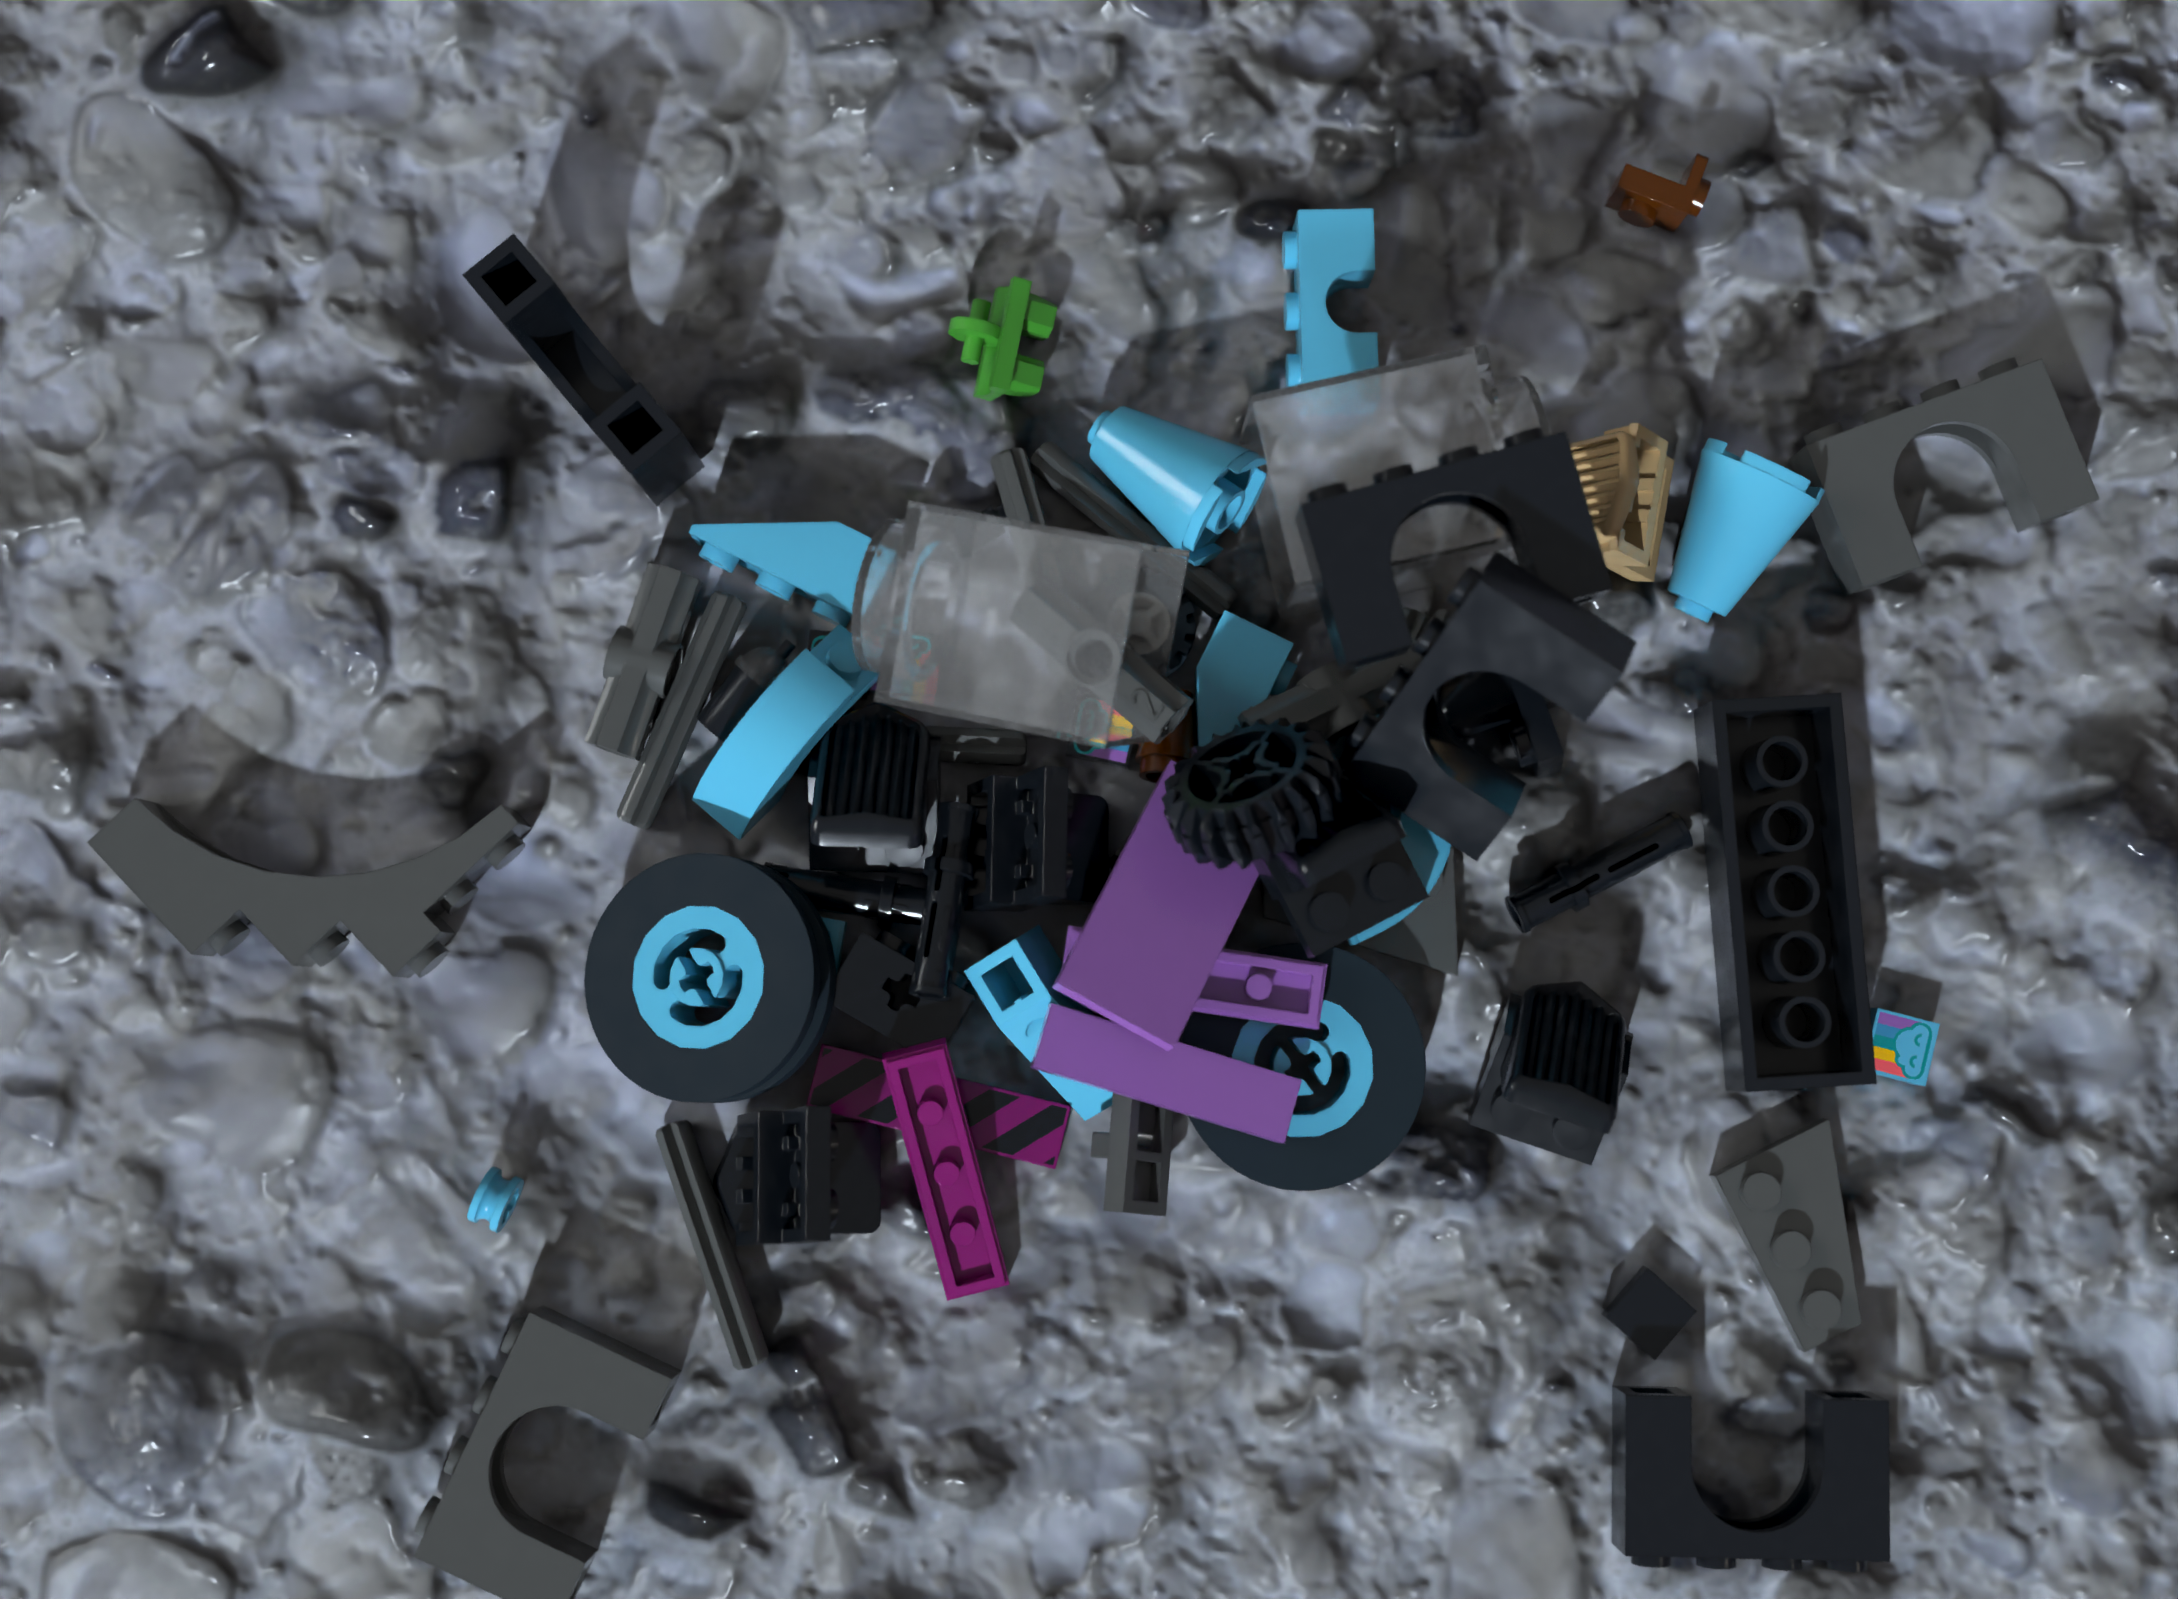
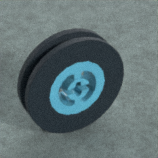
M714 853L680 855L654 864L639 873L616 894L605 909L595 928L588 949L584 979L585 999L591 1025L601 1047L616 1068L636 1085L657 1096L680 1102H737L761 1095L780 1085L805 1063L816 1048L828 1024L835 997L836 966L833 946L825 923L812 901L795 883L781 873L756 862ZM714 933L722 935L726 941L723 951L691 948L701 938ZM688 950L690 951L693 958L685 957ZM727 999L736 1000L734 1006L720 1020L706 1025L695 1017L696 1007L727 1009L731 1007Z
M1301 943L1281 944L1253 951L1251 953L1328 964L1320 1019L1324 1029L1322 1037L1313 1040L1304 1036H1290L1287 1040L1298 1053L1303 1055L1313 1053L1315 1060L1308 1067L1318 1083L1325 1086L1332 1072L1331 1058L1336 1052H1341L1344 1056L1345 1073L1338 1091L1325 1104L1310 1111L1293 1112L1285 1143L1282 1144L1189 1116L1190 1121L1212 1152L1236 1172L1253 1181L1270 1187L1294 1191H1315L1346 1184L1363 1176L1383 1162L1399 1146L1416 1118L1422 1101L1426 1077L1425 1049L1418 1022L1408 1002L1394 983L1379 969L1355 954L1332 947L1315 957L1308 958ZM1192 1012L1180 1035L1179 1042L1255 1065L1254 1058L1261 1040L1278 1024ZM1275 1046L1269 1058V1070L1285 1074L1284 1072L1291 1066L1290 1059L1281 1047ZM1296 1075L1292 1076L1302 1080L1298 1096L1313 1094V1091L1302 1078Z

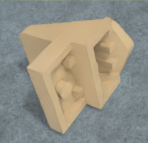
M1630 423L1628 426L1607 430L1602 436L1569 443L1606 567L1630 581L1654 582L1674 460L1666 455L1668 441L1640 423Z

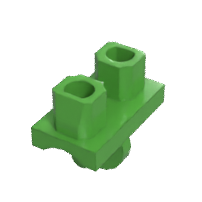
M1014 276L1011 278L1008 287H997L995 289L992 307L991 302L987 300L973 299L969 317L951 318L948 334L964 342L960 360L972 365H978L980 360L973 397L992 401L1003 394L1031 397L1039 393L1045 370L1044 361L1017 354L1021 335L1039 341L1049 338L1055 322L1057 305L1031 294L1032 281Z

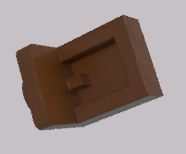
M1697 153L1684 171L1680 183L1626 163L1612 185L1605 207L1618 211V216L1631 225L1643 228L1655 225L1674 233L1688 214L1697 217L1702 209L1711 186V181L1702 178L1709 157Z

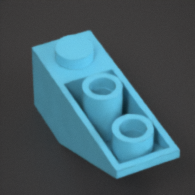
M838 521L693 524L688 532L695 542L702 546L699 556L707 562L730 573H733L738 564L759 575L755 584L760 588L787 601L790 600L794 592L815 603L811 611L812 613L833 625L838 626L841 624L845 628L850 620L866 627L899 562L894 549Z
M1224 610L1195 672L1197 746H1205L1211 742L1212 734L1222 736L1231 732L1235 724L1241 728L1238 721V716L1241 712L1268 699L1270 694L1274 696L1286 691L1298 666L1287 660L1294 643Z
M1039 924L964 970L998 1028L1031 1063L1049 1004L1054 1003L1095 1016L1090 1008L1052 988L1061 971L1062 961ZM1039 1071L1084 1121L1112 1106L1113 1093Z

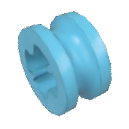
M495 1166L491 1167L475 1192L468 1210L467 1219L474 1223H477L480 1219H485L490 1223V1230L496 1233L500 1232L517 1205L523 1190L524 1179L515 1176L511 1180H506L502 1177V1169Z

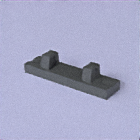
M1102 1015V1019L1112 1021ZM1113 1093L1110 1132H1093L1091 1144L1092 1158L1107 1159L1103 1211L1166 1216L1174 1111Z

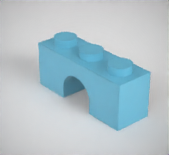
M1374 208L1297 210L1293 231H1283L1282 235L1283 270L1294 269V292H1285L1284 328L1285 331H1295L1296 354H1286V391L1297 392L1298 411L1372 410L1379 397L1378 333H1357L1342 329L1330 318L1326 308V300L1335 292L1343 289L1369 288L1375 273Z

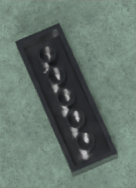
M1841 693L1710 701L1693 710L1726 1090L1758 1092L1877 1084Z

